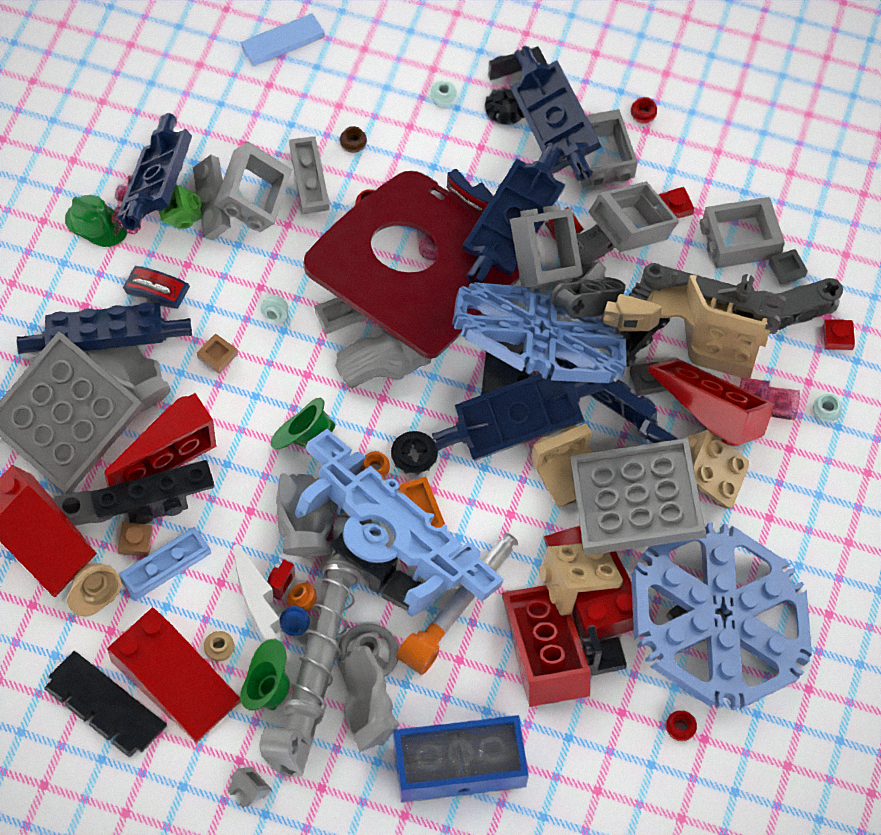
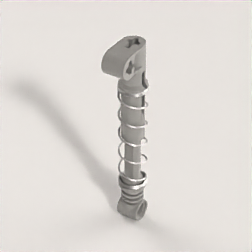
M339 516L334 526L335 540L343 531L350 516ZM363 520L359 523L363 526L373 522L372 520ZM334 550L331 559L326 562L322 571L326 578H321L320 580L328 584L323 605H313L316 609L321 610L316 630L306 631L310 636L304 656L299 657L302 663L297 681L291 684L295 688L292 699L288 700L285 705L284 712L287 717L284 728L265 727L260 737L259 749L262 758L276 772L290 777H302L304 775L316 727L322 722L325 714L326 703L324 697L326 690L334 682L333 675L331 674L333 664L341 655L340 648L338 647L339 644L335 639L336 636L342 635L348 629V623L342 616L343 610L349 609L355 603V597L349 590V587L359 584L361 581V569ZM349 592L352 596V602L348 607L344 608ZM342 619L345 623V628L341 633L337 634L340 620Z

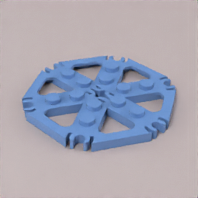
M475 282L474 284L470 283L468 288L465 286L459 288L452 323L454 328L462 329L461 336L465 337V340L522 371L523 367H526L525 371L528 374H531V371H538L544 379L550 374L551 380L609 383L614 382L615 377L618 379L621 376L623 377L627 367L626 339H623V335L615 334L616 328L604 324L603 320L597 316L572 319L563 308L555 307L551 304V293L548 296L542 295L537 288L531 292V287ZM509 301H517L524 304L526 311ZM467 309H476L481 312L482 316L468 314ZM557 314L563 315L574 322L557 321ZM497 341L508 342L513 345L524 343L523 354L514 353ZM594 347L606 349L611 353V357L599 352ZM555 357L568 360L577 365V368L566 369L560 367L555 362Z
M709 522L705 526L706 538L649 546L640 557L648 564V567L639 562L631 574L634 640L645 636L636 645L638 648L643 646L651 648L652 653L645 658V661L652 662L656 658L660 660L654 662L650 667L709 707L715 705L716 709H720L724 705V698H727L730 701L731 710L737 709L739 705L741 710L795 683L803 675L804 671L797 667L796 662L805 666L811 660L809 657L812 656L807 589L804 592L796 593L804 586V583L802 581L798 584H793L790 581L789 577L796 572L795 568H790L785 572L782 571L791 565L789 562L733 525L729 528L728 524H723L719 529L720 534H718L713 529V522ZM692 541L699 542L702 554L703 582L674 564L669 556L670 551ZM743 547L765 561L770 567V573L737 589L735 548ZM650 587L688 612L662 625L653 623L649 617L648 589ZM784 602H790L796 612L797 638L794 640L786 638L755 616ZM719 609H722V613L727 615L724 620H722L721 615L716 614ZM707 640L709 682L701 681L680 667L675 661V655ZM741 647L777 670V675L755 687L748 686L743 681Z

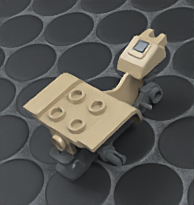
M651 263L644 268L640 283L637 282L635 284V288L633 287L632 293L630 292L629 296L619 294L616 303L607 302L603 323L616 327L619 331H650L659 324L660 318L680 317L684 319L688 357L693 364L750 380L759 347H766L769 334H776L781 319L774 314H782L786 298L764 290L755 291L753 287L754 277L750 275L749 281H747L748 274H744L741 282L736 286L662 266L658 263Z

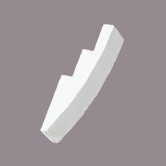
M237 543L233 546L239 587L248 615L262 643L268 639L281 641L276 633L281 631L280 619L269 605V603L274 601L273 590ZM285 647L287 656L286 661H288L287 648Z

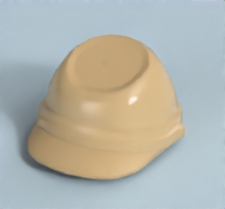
M102 563L87 564L73 579L72 588L67 597L68 608L74 614L86 617L95 614L112 603L119 594L122 585L117 571L111 566Z

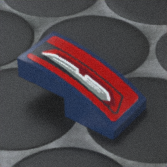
M457 168L447 173L446 189L449 192L455 193L474 208L484 212L493 197L487 187L482 182L472 187Z
M135 265L122 288L127 295L150 298L153 303H160V306L178 309L190 285L169 274Z

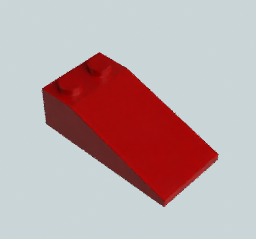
M679 358L649 366L648 372L711 433L721 437L722 442L725 444L739 446L765 435L775 406L774 403Z
M196 392L189 396L178 398L104 471L107 487L178 468L217 447L213 418Z
M11 465L0 477V542L53 597H57L74 579L76 574L94 558L97 552L31 473Z
M580 526L545 535L543 538L546 547L582 544ZM616 551L609 552L623 579L621 587L583 591L577 594L572 615L581 639L585 637L587 627L591 625L595 626L598 640L634 630L632 581Z
M546 585L502 592L513 646L529 707L590 697V669L572 614L560 615L555 603L553 604L550 600Z
M151 607L107 648L110 662L196 744L241 702L240 697L154 607Z

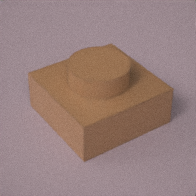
M216 333L197 352V358L218 374L238 355V349Z
M122 522L118 553L121 555L148 556L153 526Z

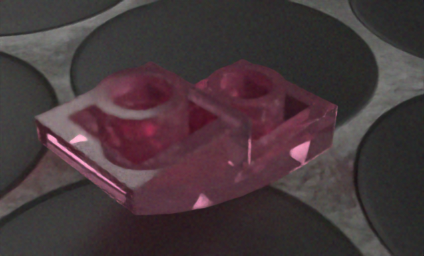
M741 378L740 388L775 404L771 417L795 421L801 397L800 390L771 387L770 381Z

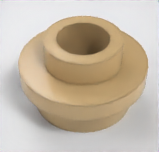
M224 631L212 632L204 641V652L208 658L214 661L228 659L235 649L232 636ZM222 641L225 645L217 649L213 646L214 643Z

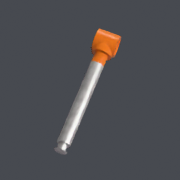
M504 533L505 538L503 540L499 539L482 560L495 572L513 552L512 547L518 545V540L510 533ZM462 585L424 632H413L405 639L396 654V658L421 676L424 675L433 665L439 654L440 646L438 643L475 599V596Z

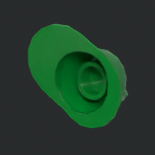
M96 195L75 196L72 199V206L65 214V224L71 232L101 247L118 245L125 240L128 234V229L117 218L118 211L107 206L105 201Z
M321 397L315 398L299 413L286 421L274 433L270 446L276 450L285 448L292 443L306 447L308 441L326 429L332 432L336 425L323 410L325 400Z
M268 639L255 650L246 679L240 691L241 704L249 711L261 708L274 711L289 693L290 680L285 672L286 649L281 641Z

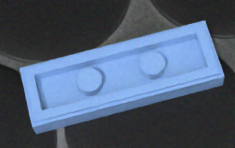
M310 13L241 41V48L254 67L324 38L325 31L315 15Z
M193 527L120 572L121 583L134 601L212 554L211 548L198 530Z

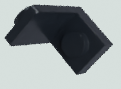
M540 47L531 48L536 62L548 65ZM520 50L521 54L525 56L523 50ZM514 53L498 56L490 60L488 64L489 80L522 71Z
M343 531L332 544V550L370 576L368 588L377 594L396 572L397 557L382 563L363 560L348 549L343 539Z
M588 626L585 637H582V645L590 669V676L626 669L627 662L620 638L614 637L598 640L595 626Z

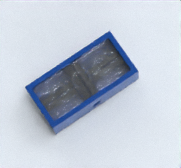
M519 715L393 730V748L401 803L527 787L529 773Z

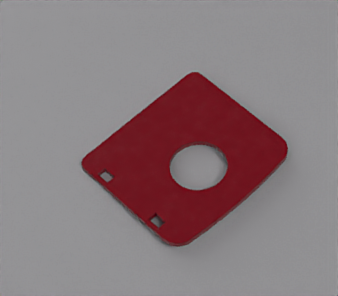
M412 170L403 171L366 196L334 223L306 252L303 260V269L305 274L314 282L418 354L428 359H434L442 354L461 335L462 329H455L454 325H452L456 297L459 288L462 286L468 288L470 283L474 284L477 280L475 277L473 282H470L466 278V274L470 271L477 258L464 252L462 245L483 212L466 203L452 191L449 192L438 185V182L428 175ZM435 190L445 198L441 200L431 192ZM387 227H410L422 232L433 242L437 251V259L430 267L421 271H398L386 266L375 256L371 240L376 233ZM518 266L511 277L492 267L483 283L514 285L520 280ZM467 309L468 314L482 316L481 312L476 309Z

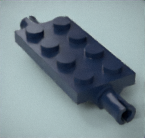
M522 46L521 48L525 56L521 54L519 49L514 53L522 68L520 80L510 86L514 97L542 153L548 143L555 144L552 148L553 151L557 146L562 149V155L552 168L553 173L555 174L570 165L576 180L584 181L586 179L582 170L588 178L593 174L585 156L598 150L602 145L559 61L555 60L548 65L536 62L529 46Z
M172 113L161 115L157 129L151 134L150 145L142 148L117 214V218L126 229L134 230L135 227L138 228L141 219L147 214L156 210L162 211L170 204L173 190L177 185L176 182L183 168V162L193 137L187 129L179 132L174 131L177 118Z
M548 143L538 161L533 163H525L519 159L515 160L462 245L464 252L477 258L470 271L466 274V278L470 282H473L476 277L475 283H483L492 267L510 277L513 275L518 264L510 219L521 217L520 211L537 209L538 214L544 213L543 207L556 204L566 184L555 179L552 171L555 163L563 153L560 147L557 146L553 151L552 148L555 144ZM545 220L534 222L536 235L538 234Z
M144 302L133 306L115 305L105 309L86 308L76 312H54L45 315V331H42V334L17 336L16 342L18 354L40 352L60 331L81 350L90 351L163 343V341H167V338L192 336L191 318L165 321L161 316L160 303Z
M555 357V362L559 366L565 365L567 369L577 368V365L570 361ZM621 380L603 383L605 390L589 395L635 425L639 436L645 440L648 439L652 443L678 439L657 425V409L654 402L645 396L639 398L630 392L631 388Z
M539 373L455 404L458 415L456 425L436 433L434 432L432 437L433 440H436L434 443L438 451L459 442L466 443L472 459L477 461L584 422L585 419L579 405L580 398L605 389L603 383L551 380L550 374L544 379L542 374Z

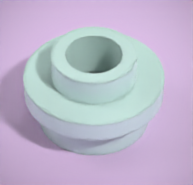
M438 81L430 89L431 99L436 105L447 107L456 100L457 88L449 81Z
M277 295L268 297L260 306L262 314L273 322H282L289 314L287 301Z
M826 393L815 399L813 412L822 421H835L842 413V404L836 395ZM822 407H829L832 411H826Z

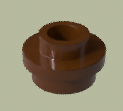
M350 126L341 133L340 145L347 152H360L367 145V136L361 128Z

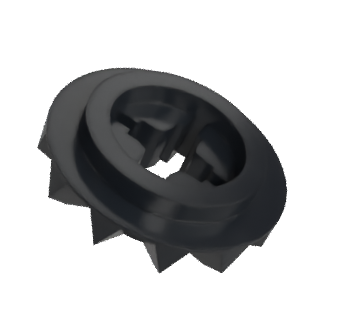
M502 86L497 91L492 89L491 94L486 96L485 112L494 122L511 125L524 118L511 89H505ZM504 99L510 104L509 111L502 104Z
M409 431L401 434L395 439L391 447V458L395 467L403 470L405 475L415 473L418 476L421 472H429L431 467L437 462L438 457L435 441L429 435L420 431ZM412 445H414L417 453H422L418 455L417 462L413 460L412 456L408 455Z

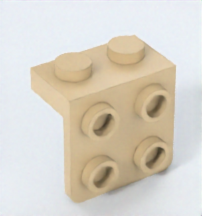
M587 423L580 426H569L561 434L553 437H543L533 445L531 462L557 507H564L576 502L570 456L592 453L589 446L592 432Z
M709 430L687 436L698 489L726 509L733 507L749 468V460L732 446L722 442L721 438Z
M583 543L547 547L543 564L539 567L540 579L542 582H545L550 600L553 604L555 603L560 615L572 614L578 592L619 588L623 582L609 552L585 556Z

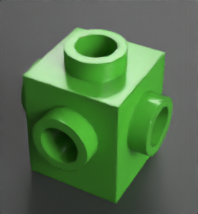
M176 185L170 199V204L164 210L159 211L161 221L178 229L191 227L194 222L202 219L200 198L196 193Z

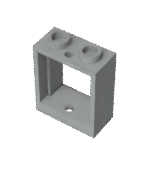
M620 109L587 115L597 137L614 135L622 162L591 167L593 174L589 178L582 170L586 179L580 181L582 188L589 186L598 187L604 183L624 182L635 178L638 161Z
M247 141L233 150L215 206L222 209L227 215L239 219L250 229L262 232L276 222L293 169ZM245 169L272 185L264 210L237 194Z
M647 181L599 193L588 211L620 253L667 240L679 222ZM635 206L649 226L637 229L622 209Z
M770 197L705 207L703 218L700 219L701 233L706 235L708 240L707 253L710 259L713 258L716 268L770 260L771 256L783 252L785 241ZM752 217L757 218L763 241L725 247L718 223Z
M560 205L543 207L544 213L538 214L537 209L520 211L521 217L510 219L521 286L539 285L583 276L572 208L560 210ZM553 219L561 267L542 271L534 222Z

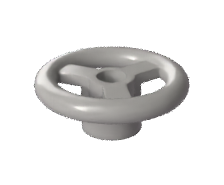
M372 623L360 624L348 630L338 646L341 651V655L338 658L339 662L348 655H351V651L347 652L350 641L355 636L366 633L358 638L356 648L360 646L372 648L375 659L384 671V677L390 674L398 662L396 654L399 650L398 643L393 634L386 628ZM379 635L387 641L390 648V656L387 663L380 657L381 642L378 638Z

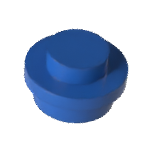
M287 607L280 615L281 629L289 636L303 635L310 626V617L301 607Z

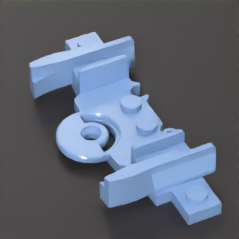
M328 429L307 442L305 450L320 462L322 466L318 472L319 480L311 484L301 494L294 515L300 518L332 499L338 505L336 513L339 516L344 512L350 516L343 529V539L353 554L369 562L382 563L397 557L408 566L418 565L412 579L417 582L423 578L426 582L408 590L404 602L409 605L408 615L412 617L424 611L436 598L449 588L452 589L458 583L463 585L481 602L501 587L504 579L479 558L481 551L472 543H466L462 546L463 544L447 531L446 524L440 528L433 527L430 523L434 514L424 512L406 495L397 493L400 486L397 480L389 478L384 483L382 475L372 466H369L360 473L363 461L366 459V456L362 453L355 452L350 455L352 449ZM363 520H376L388 526L394 535L392 547L389 549L386 546L389 536L383 527L373 523L362 526L359 522ZM370 532L376 533L379 536H373Z

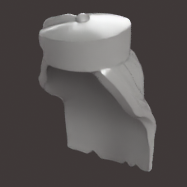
M385 332L377 337L358 339L336 354L337 363L335 367L339 375L343 376V380L348 387L353 389L376 377L400 380L416 369L427 366L431 363L432 359L421 356L390 333Z
M138 346L86 351L88 356L145 404L140 412L156 406L158 402H161L171 392L169 383L162 378L159 362L146 358Z
M281 473L279 476L276 505L278 530L284 538L283 553L285 555L306 559L308 557L315 558L326 555L330 552L331 542L327 541V537L335 522V518L330 512L331 499L316 510L300 518L294 515L301 494L311 484L319 480V477L315 479L312 475L300 473L297 476L295 474L288 476L286 473Z
M360 646L351 651V655L340 661L338 667L349 693V700L343 710L344 717L359 752H363L377 745L383 746L393 734V730L397 729L400 724L392 713L393 702L386 692L384 671L370 648Z

